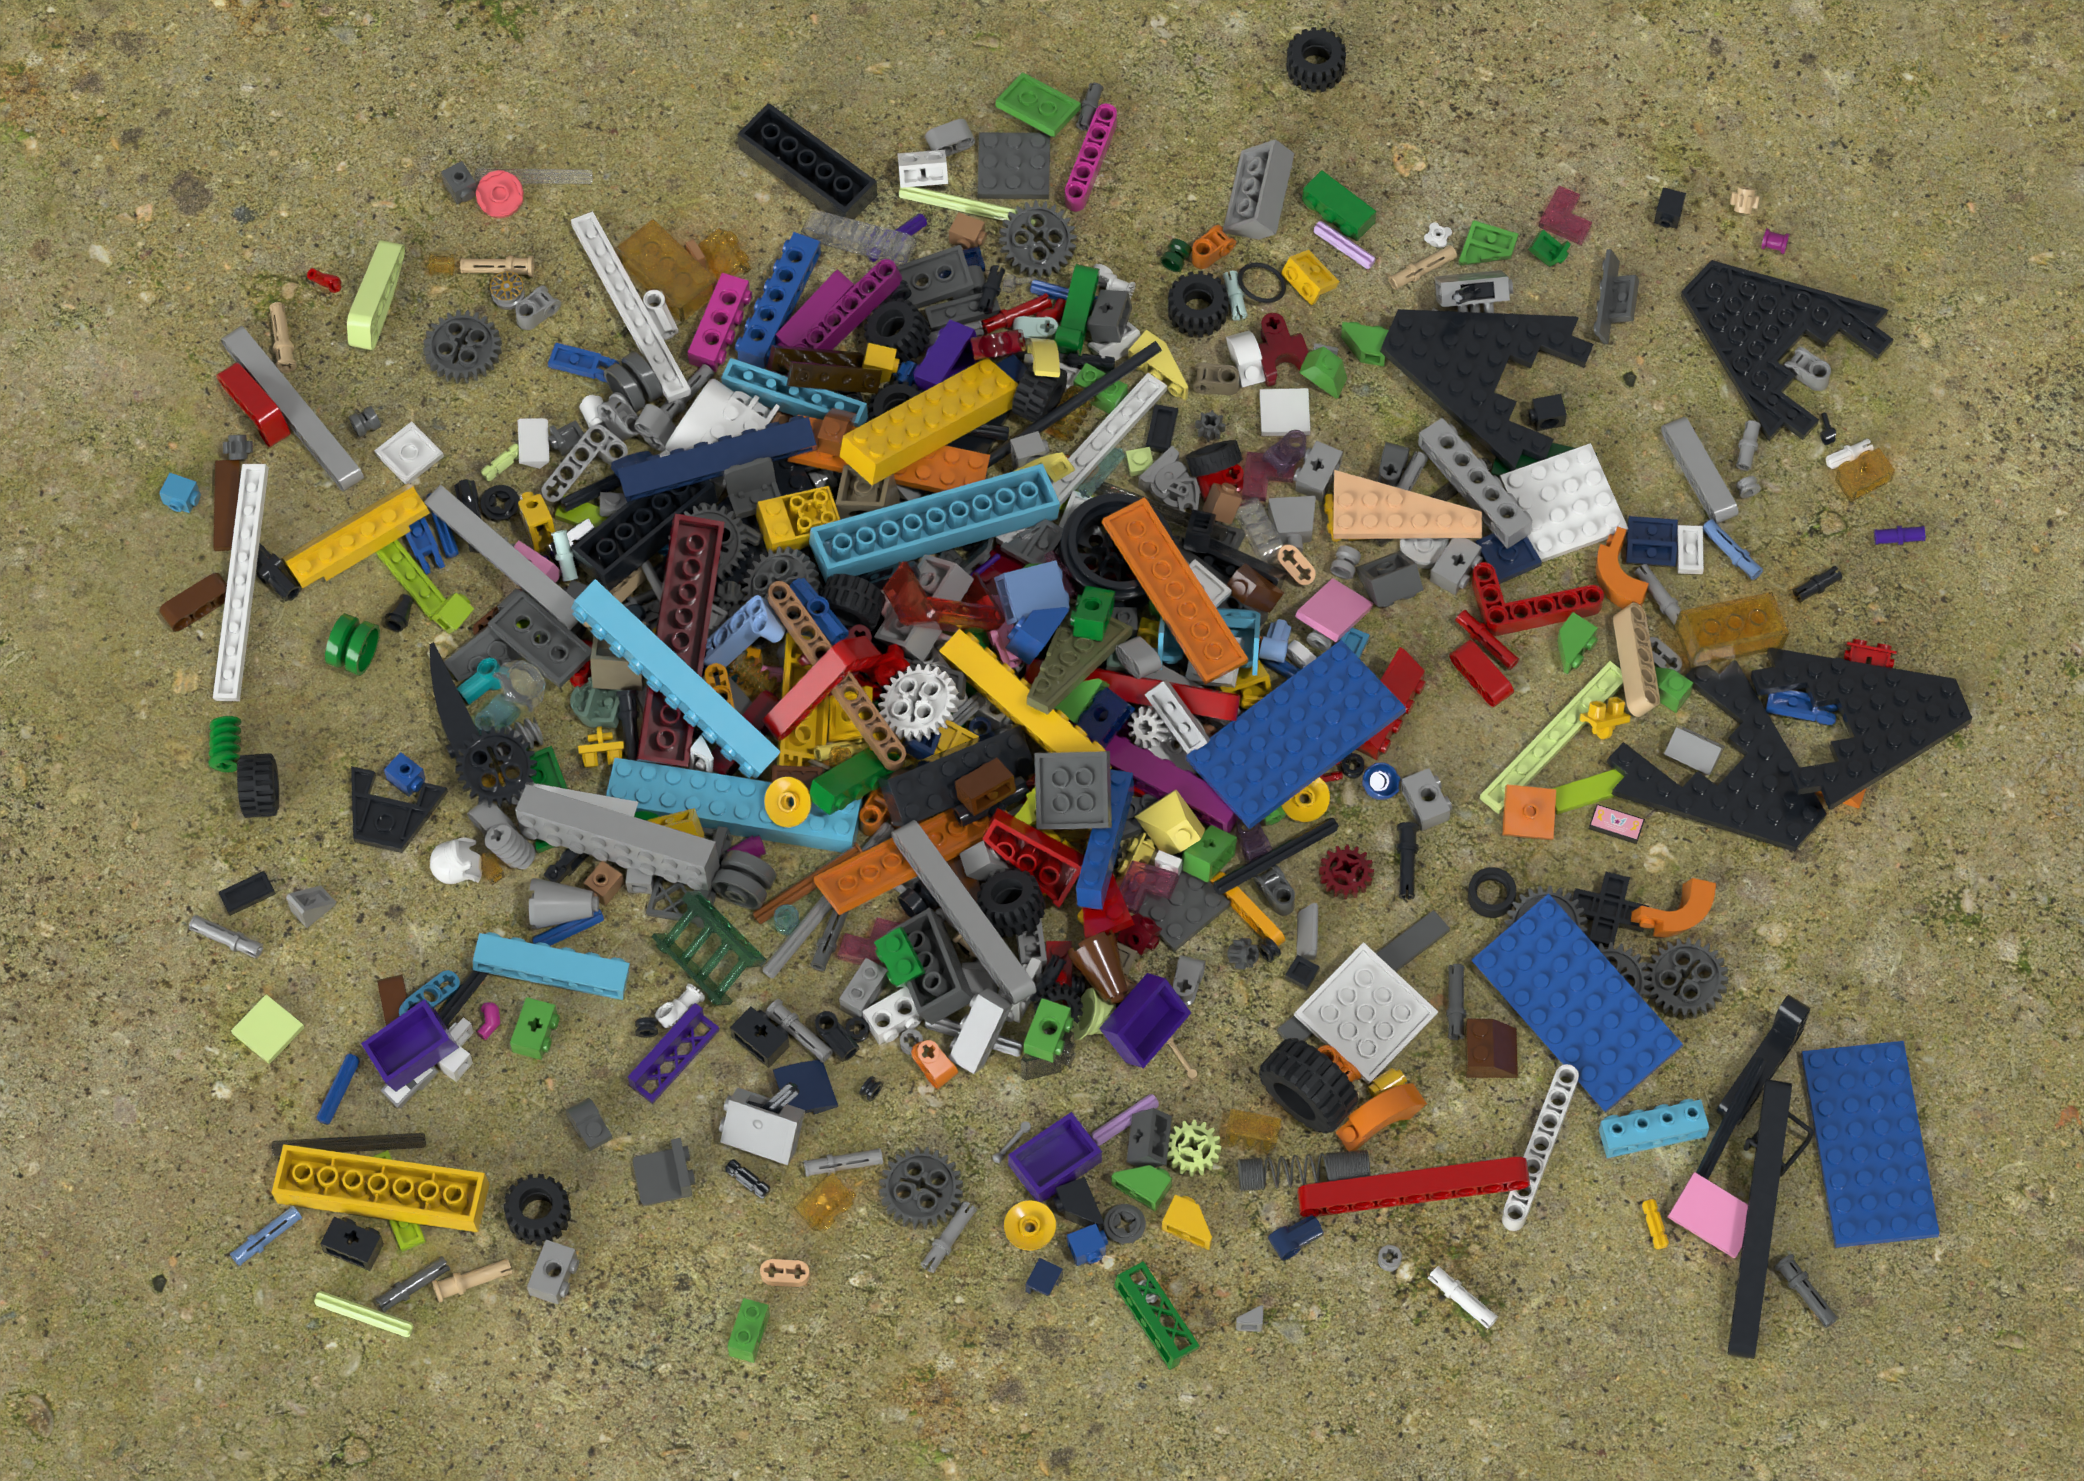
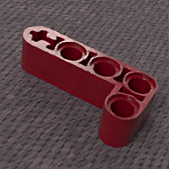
M764 690L742 716L763 736H766L769 730L762 723V720L779 703L780 699L769 690ZM717 745L711 752L714 758L713 771L716 774L732 776L740 765L735 760L729 761L720 752L722 748Z

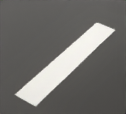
M535 783L533 785L537 788L634 817L638 805L637 801ZM513 797L512 804L517 805L519 801Z

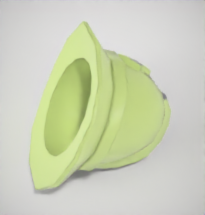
M1094 988L1086 990L1080 1000L1083 1003V1008H1081L1083 1015H1078L1080 1019L1078 1024L1075 1021L1073 1022L1074 1028L1071 1029L1073 1040H1082L1087 1035L1103 1034L1099 1028L1117 1008L1110 1001L1104 1002L1097 995Z

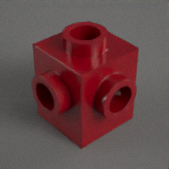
M1135 913L1131 916L1135 925L1121 930L1117 940L1127 947L1136 950L1142 956L1150 950L1154 951L1160 942L1158 936L1162 928L1157 926L1153 919Z

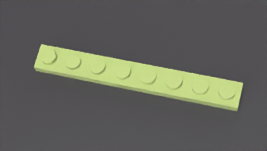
M1609 661L1480 795V800L1500 814L1504 810L1505 786L1507 784L1527 786L1585 726L1587 722L1580 721V714L1589 711L1590 702L1601 701L1606 704L1608 699L1623 686L1621 669Z

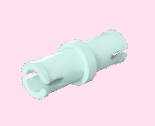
M1230 271L1231 278L1228 272H1225L1222 276L1229 296L1228 302L1231 307L1232 319L1240 320L1239 313L1242 315V319H1245L1248 314L1243 300L1245 294L1238 284V272Z
M567 530L551 533L557 553L555 559L559 561L562 580L570 581L577 579L578 575L573 560L574 554L570 548Z

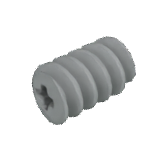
M534 716L533 723L528 718L524 719V727L519 722L514 723V738L523 735L522 744L530 742L531 749H534L535 740L541 746L543 745L542 733ZM509 725L505 727V734L507 735L512 730ZM500 747L497 750L500 756H506L507 752H511L507 747Z
M507 823L496 824L490 828L485 836L486 847L505 862L507 866L526 869L534 861L536 855L534 846L511 825Z

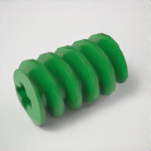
M221 716L210 722V758L208 763L212 769L228 773L237 771L236 762H238L240 755L236 753L241 751V747L237 745L241 742V738L237 736L241 733V728L238 727L242 723L240 718Z

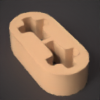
M1285 544L1277 549L1276 559L1295 582L1302 585H1309L1313 582L1316 576L1315 569L1295 546ZM1284 550L1293 551L1291 557L1295 560L1294 564L1289 560L1283 561ZM1298 565L1304 570L1309 569L1307 573L1309 578L1307 580L1305 578L1299 579L1300 572L1296 568Z
M769 1259L760 1268L761 1279L764 1283L771 1286L801 1287L807 1284L810 1278L808 1265L799 1260ZM770 1267H775L776 1272L782 1273H775L774 1277L771 1278L767 1272L770 1271ZM796 1269H801L803 1274L800 1275V1279H795L794 1274L788 1273H795Z

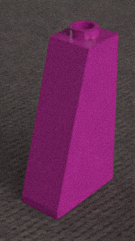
M838 269L834 271L775 334L776 345H794L854 286V283Z

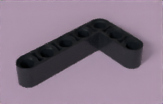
M1789 994L1786 996L1777 1010L1771 1030L1716 1110L1718 1114L1723 1117L1725 1116L1753 1058L1759 1056L1767 1061V1065L1736 1125L1739 1126L1763 1092L1766 1079H1772L1801 1036L1810 1013V1007Z

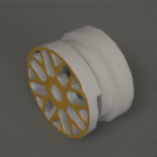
M509 271L498 273L490 282L491 297L493 302L498 305V308L503 310L515 309L516 304L525 298L523 281L516 273Z

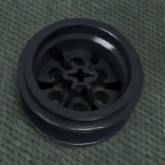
M1122 493L1098 495L1080 504L1067 519L1062 532L1061 543L1057 550V564L1062 570L1063 584L1075 599L1078 598V595H1083L1086 586L1115 591L1114 607H1137L1138 610L1149 603V596L1138 579H1130L1126 576V574L1134 573L1109 533L1107 532L1104 536L1099 528L1103 526V518L1140 500V498ZM1150 504L1174 542L1169 524L1162 514ZM1096 542L1098 545L1092 547L1089 543ZM1078 548L1084 550L1085 553H1078ZM1086 564H1091L1096 569L1090 570Z

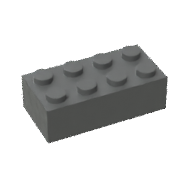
M931 908L924 910L886 932L888 934L899 927H903L925 970L924 974L906 983L917 1013L923 1019L933 1025L970 1004L973 994L944 921Z

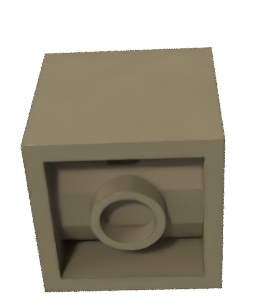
M844 465L835 504L840 520L899 503L900 495L894 474L871 485L850 465Z
M594 636L590 658L593 688L643 691L644 676L641 673L636 675L628 667L629 662L623 656L618 658L609 649L611 645L605 639L600 641Z

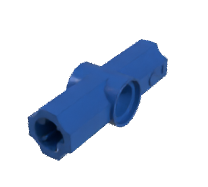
M798 578L791 583L790 588L832 646L849 635V631L830 610L828 601L824 597L819 596L805 578ZM819 610L822 613L816 614L813 611Z

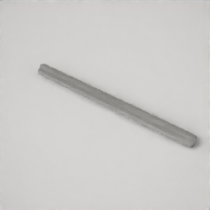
M884 822L865 844L862 851L864 852L890 839L894 827ZM824 895L763 967L765 975L774 978L831 910L832 905Z

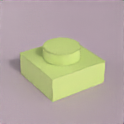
M1150 447L1126 451L1130 477L1142 475L1153 464Z

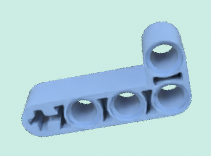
M759 595L752 597L707 639L704 665L709 666L719 663L726 668L760 636L773 643L781 640L786 628L770 607L767 599Z

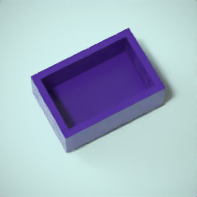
M949 320L946 326L940 329L937 340L933 346L931 345L928 348L923 362L915 368L914 378L918 391L923 390L924 392L979 362V360L974 359L971 338L977 337L975 329L953 320Z
M1147 973L1099 1029L1125 1063L1144 1069L1188 1018L1191 1011L1166 978Z
M425 999L361 1043L385 1083L395 1092L459 1048L435 1008Z
M1072 1112L1008 1154V1166L1034 1200L1040 1203L1056 1194V1187L1075 1181L1102 1162L1101 1149Z

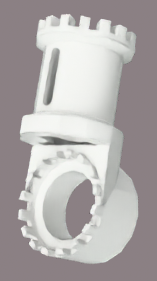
M1095 264L1093 266L1100 269L1098 281L1100 287H1104L1106 290L1128 291L1131 300L1133 295L1131 292L1134 293L1133 290L1136 286L1135 282L1128 283L1118 279L1111 269L1102 264Z
M688 983L686 991L678 999H674L672 1002H667L659 1007L655 1017L664 1028H670V1026H673V1023L676 1024V1020L679 1021L694 1003L703 1002L705 997L702 992H699V989Z

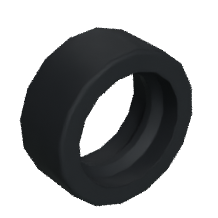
M1487 867L1473 875L1468 887V901L1471 908L1477 914L1486 918H1497L1504 916L1508 910H1511L1512 902H1515L1516 884L1513 877L1507 871L1497 867ZM1488 880L1497 881L1506 888L1507 897L1502 903L1496 905L1482 902L1477 895L1479 885Z

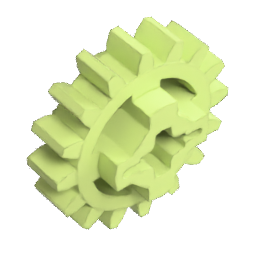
M1193 1120L1190 1126H1188L1186 1121H1183L1181 1129L1177 1126L1173 1127L1174 1134H1170L1167 1160H1173L1171 1167L1174 1169L1180 1166V1174L1189 1170L1191 1177H1193L1194 1171L1204 1175L1205 1167L1212 1170V1162L1218 1163L1219 1156L1217 1154L1221 1153V1146L1217 1145L1220 1143V1137H1213L1215 1129L1206 1130V1122H1203L1201 1126H1197L1196 1120ZM1183 1137V1142L1178 1144V1147H1176V1144L1179 1141V1139ZM1210 1149L1208 1156L1205 1159H1203V1154L1207 1153Z

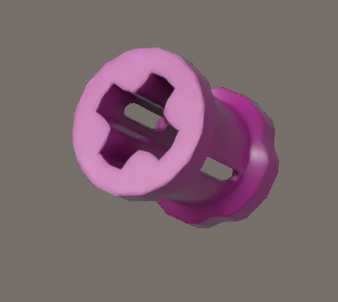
M1766 228L1761 249L1770 248L1785 254L1790 234L1786 233L1783 235L1771 232L1769 228Z

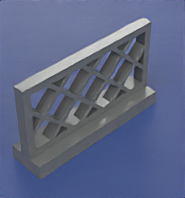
M718 826L717 829L702 827L704 836H713L712 841L716 842L720 864L719 871L723 869L721 864L727 850L731 847L733 837L728 827ZM657 875L646 910L647 916L695 923L697 927L707 929L717 895L712 885L709 891L700 889L688 894L684 888L686 884L677 882L664 890L662 887L664 877ZM682 888L686 896L673 903L668 895ZM665 897L671 904L662 911L655 910L656 903ZM690 901L693 905L690 915L679 913L677 908Z

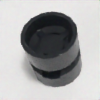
M921 879L914 883V889L908 888L897 897L900 906L910 918L928 908L935 909L939 906Z

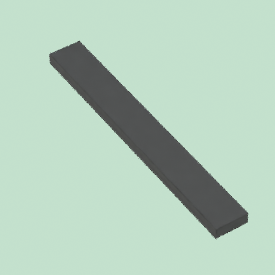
M1433 910L1376 954L1397 972L1450 932V927ZM1295 1016L1277 1028V1032L1284 1040L1298 1038L1299 1041H1306L1314 1035Z

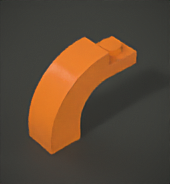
M1617 526L1615 534L1609 535L1606 546L1602 544L1599 546L1596 560V578L1605 596L1616 606L1624 609L1634 602L1642 607L1649 583L1634 579L1621 569L1618 557L1625 541L1627 529Z
M1692 878L1683 884L1681 902L1676 911H1663L1640 906L1632 911L1631 922L1639 923V926L1643 928H1654L1653 937L1666 938L1682 934L1697 925L1708 914L1714 901L1716 883Z
M1413 1083L1399 1085L1377 1095L1360 1106L1348 1116L1349 1120L1335 1133L1349 1152L1357 1151L1378 1131L1396 1121L1410 1120L1427 1103Z

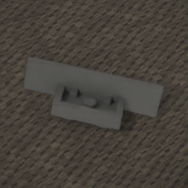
M1612 249L1606 250V258L1602 263L1604 272L1603 279L1599 285L1601 293L1600 300L1597 301V321L1594 322L1595 335L1599 337L1603 344H1609L1611 323L1634 321L1639 286L1637 275L1618 276L1620 261Z

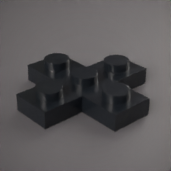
M1605 871L1600 894L1575 888L1572 901L1579 900L1580 904L1576 909L1584 908L1585 913L1580 917L1593 920L1589 939L1594 945L1599 946L1602 943L1604 947L1608 948L1610 942H1612L1614 946L1618 926L1640 932L1644 931V928L1640 927L1639 923L1631 922V914L1638 907H1649V905L1625 900L1630 877Z

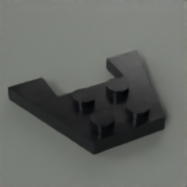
M351 766L354 842L403 853L448 793L447 787L423 783L417 804L407 803L370 794L376 773L371 770Z

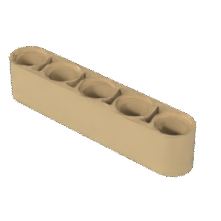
M1633 602L1614 615L1613 623L1627 707L1634 716L1641 717L1659 705L1660 695L1646 613L1638 603Z

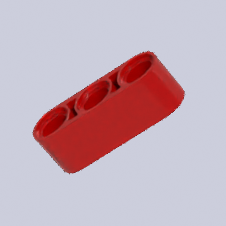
M1468 640L1449 654V658L1455 668L1491 707H1496L1514 694L1513 686L1472 640Z

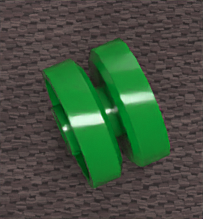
M346 613L342 614L336 621L327 641L325 650L326 664L337 668H342L345 665L348 672L359 676L364 674L370 666L378 647L380 638L379 625L368 621H363L360 624L359 618Z

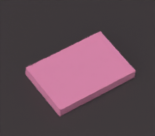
M1332 578L1297 610L1295 617L1334 642H1337L1372 609L1374 603Z
M1694 1172L1667 1217L1729 1256L1736 1258L1742 1248L1748 1205Z

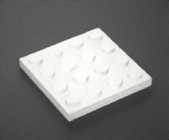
M1591 443L1500 475L1499 479L1504 490L1507 493H1511L1517 500V505L1523 511L1526 510L1532 518L1531 534L1527 537L1542 562L1607 540L1610 534H1615L1617 526L1627 529L1626 532H1628L1627 524Z
M1363 942L1294 1013V1016L1325 1045L1334 1047L1347 1061L1352 1063L1360 1072L1362 1079L1369 1085L1438 1014V1011Z

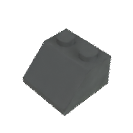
M1401 551L1355 567L1370 601L1377 607H1389L1394 604V601L1402 598H1412L1418 592L1424 590L1417 564Z

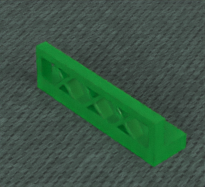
M1144 1261L1117 1275L1114 1284L1115 1288L1170 1370L1179 1366L1181 1358L1199 1349L1200 1345ZM1141 1271L1147 1279L1146 1285L1135 1284L1130 1276ZM1146 1294L1157 1295L1161 1300L1160 1307L1149 1305L1145 1300ZM1161 1314L1173 1318L1175 1321L1174 1328L1165 1327L1159 1321ZM1175 1335L1186 1338L1190 1346L1179 1351L1174 1343Z

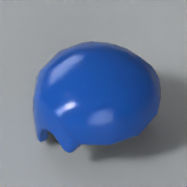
M1385 762L1374 763L1365 770L1362 785L1367 795L1373 799L1387 800L1399 792L1401 778L1389 764Z

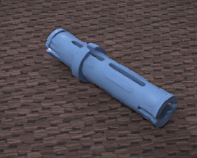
M1713 519L1704 524L1703 532L1730 557L1735 567L1739 566L1752 581L1762 574L1763 568L1749 556L1750 553L1746 549L1743 550Z
M293 1205L290 1206L288 1210L271 1221L258 1233L249 1235L245 1243L230 1253L232 1259L238 1266H241L257 1252L259 1254L263 1252L266 1245L298 1220H301L302 1216ZM283 1221H285L281 1226H279L277 1229H275L272 1233L268 1234L270 1231H272L274 1228H276L279 1224H281Z

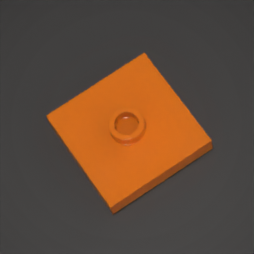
M1507 784L1505 786L1502 835L1553 840L1556 789Z

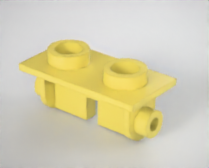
M1146 833L1136 838L1133 837L1130 840L1126 849L1129 851L1126 859L1124 858L1117 868L1119 874L1116 882L1126 879V883L1131 887H1135L1136 884L1140 883L1146 867L1140 865L1139 861L1147 865L1155 851L1154 842L1150 839L1144 840Z

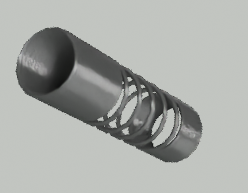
M1368 1150L1327 1152L1326 1157L1324 1153H1320L1317 1175L1313 1159L1310 1154H1307L1304 1164V1179L1297 1155L1292 1157L1290 1177L1285 1158L1283 1156L1279 1157L1277 1180L1270 1157L1267 1156L1265 1160L1264 1172L1261 1157L1238 1159L1240 1191L1265 1189L1268 1160L1271 1165L1275 1187L1278 1189L1281 1158L1285 1166L1290 1188L1293 1183L1295 1158L1298 1163L1302 1186L1306 1185L1308 1156L1311 1161L1315 1183H1319L1321 1156H1323L1328 1182L1370 1176Z

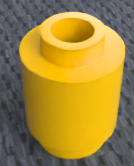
M1390 1068L1372 1080L1371 1085L1367 1088L1372 1098L1391 1088L1405 1084L1407 1079L1400 1069Z

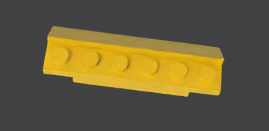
M407 483L282 557V560L302 588L322 577L328 581L411 531L409 525L430 512L414 486Z
M789 632L786 633L782 698L813 667L812 664L802 667L797 662V658L803 652ZM801 635L806 640L811 639L809 636ZM826 696L791 734L779 741L778 750L781 752L777 758V765L809 766V759L816 761L814 757L815 746L826 745L830 696Z

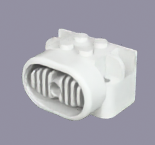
M711 379L670 436L665 446L666 450L670 452L675 449L684 448L685 451L693 449L694 445L700 442H708V444L718 442L717 439L722 436L732 435L733 438L742 435L741 432L748 429H756V431L766 429L765 426L771 423L780 406L776 404L771 411L758 402L759 396L755 395L752 398L744 392H734L718 380ZM724 476L709 479L715 486L718 499L726 489Z

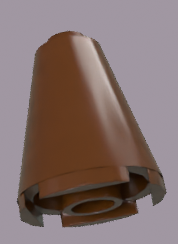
M1109 930L1108 936L1104 931L1078 943L1080 948L1074 951L1073 947L1067 951L1069 958L1104 1002L1110 1001L1113 1005L1126 998L1124 994L1128 992L1116 936L1112 930Z

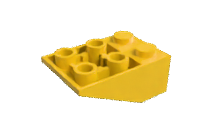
M829 486L758 501L756 519L767 551L771 549L775 553L779 546L784 550L787 546L793 550H800L809 546L811 528L840 520Z

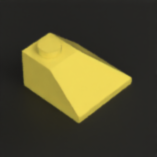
M1177 790L1172 791L1135 815V818L1157 848L1170 855L1180 853L1201 840L1205 831L1203 825Z

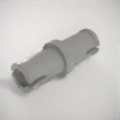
M1753 420L1745 422L1743 438L1739 441L1738 445L1740 452L1736 463V468L1740 470H1751L1754 452L1758 449L1757 438L1761 427L1759 422Z

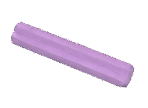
M1319 221L1315 225L1313 232L1354 261L1366 269H1370L1374 265L1375 257L1329 225L1323 221Z
M1149 1094L1092 1132V1139L1098 1146L1102 1145L1131 1125L1132 1114L1151 1108L1156 1109L1159 1106L1157 1098L1153 1094Z

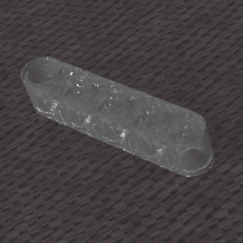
M817 210L811 211L801 230L802 235L819 240L822 245L879 260L890 259L898 265H905L908 262L917 244L916 240L909 234Z

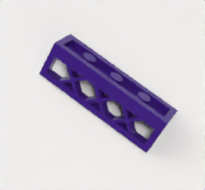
M694 1003L628 1076L629 1086L653 1104L719 1032L720 1028L704 1016L703 1008ZM700 1022L711 1029L705 1036L694 1037V1029ZM681 1043H692V1051L689 1054L678 1055L677 1048ZM675 1061L676 1068L672 1073L661 1074L660 1066L664 1062ZM648 1080H658L659 1087L652 1095L642 1088Z

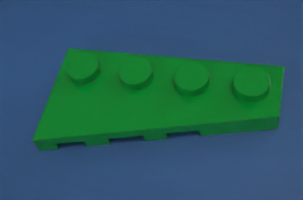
M549 746L535 752V756L530 759L537 761V766L531 768L537 771V776L530 777L534 783L568 789L553 747ZM536 838L535 845L538 854L555 847L544 840Z

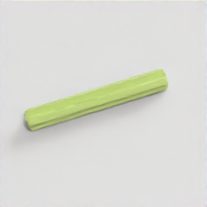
M319 1291L315 1297L314 1302L316 1306L404 1337H410L414 1326L406 1320L323 1291Z

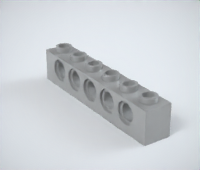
M1441 418L1419 432L1418 445L1468 504L1474 510L1482 512V520L1507 549L1531 534L1532 518L1526 510L1523 511L1517 505L1515 497L1504 490L1497 476L1491 475L1485 462L1473 454L1469 443L1460 439L1452 424H1448ZM1443 446H1450L1452 448L1445 449ZM1458 463H1464L1466 466H1459ZM1478 480L1481 481V483H1474L1472 481ZM1487 498H1495L1496 500L1490 501ZM1509 515L1511 518H1504L1502 516Z

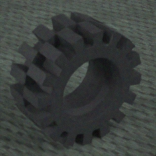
M1055 982V987L1048 984L1046 985L1047 991L1043 988L1040 990L1041 997L1036 995L1035 1000L1038 1002L1034 1003L1036 1011L1041 998L1052 1002L1063 999L1067 1001V1007L1071 1008V1018H1074L1077 1024L1079 1023L1078 1015H1083L1081 1010L1083 1003L1072 987L1065 983L1061 985L1059 982ZM1047 1028L1049 1031L1052 1029L1053 1032H1056L1053 1028Z

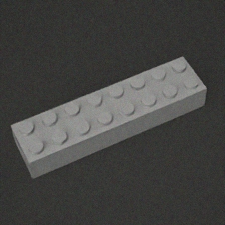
M528 784L515 809L520 832L529 839L535 840L537 838L555 847L563 846L569 848L577 854L586 853L593 855V857L600 861L609 860L623 868L632 867L646 875L664 877V879L672 883L681 882L695 890L703 889L709 891L720 866L715 841Z

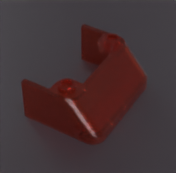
M903 561L882 589L895 610L899 621L906 626L957 632L960 629L965 634L968 631L975 634L997 631L1005 622L1003 613L978 572L972 574L971 577L974 580L961 601L927 597L907 561Z

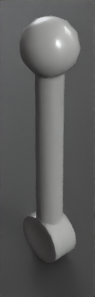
M1022 1122L1021 1128L999 1153L993 1155L992 1159L995 1163H1000L1003 1159L1002 1156L1021 1135L1031 1130L1029 1122Z

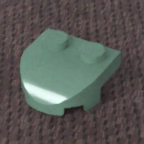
M589 677V682L582 687L576 686L572 692L570 704L579 720L593 728H597V726L617 728L620 709L619 698L616 697V692L623 690L593 688L592 677Z

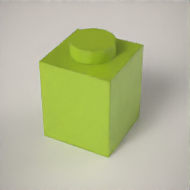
M454 593L444 601L431 618L450 634L460 627L474 608L470 605L471 602L466 596Z

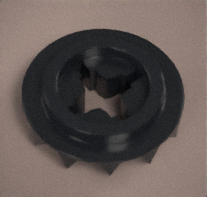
M496 485L487 489L482 495L481 509L489 520L491 518L498 522L504 519L509 520L511 516L517 514L520 499L513 488L506 485ZM496 497H498V499L501 500V502H505L504 510L499 506H496Z

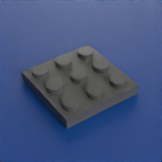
M979 132L978 199H1049L1050 135L1046 133Z
M1110 751L1035 753L1037 829L1112 828Z
M1176 853L1173 856L1182 859L1183 853ZM1155 870L1123 896L1126 904L1135 913L1153 919L1156 925L1162 928L1158 937L1173 952L1183 946L1231 905V902L1223 894L1218 895L1211 881L1207 883L1183 870L1178 878L1164 876L1158 870Z

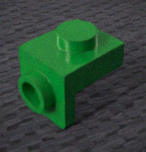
M1543 229L1538 232L1528 251L1548 267H1551L1557 263L1561 264L1569 255L1567 250L1571 243L1566 241L1561 244Z

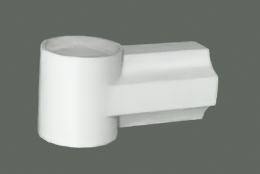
M659 290L646 292L643 303L663 340L673 338L678 333V328L665 303L663 293ZM655 302V303H658V304H660V305H658V306H656V307H652V306H650L649 304Z

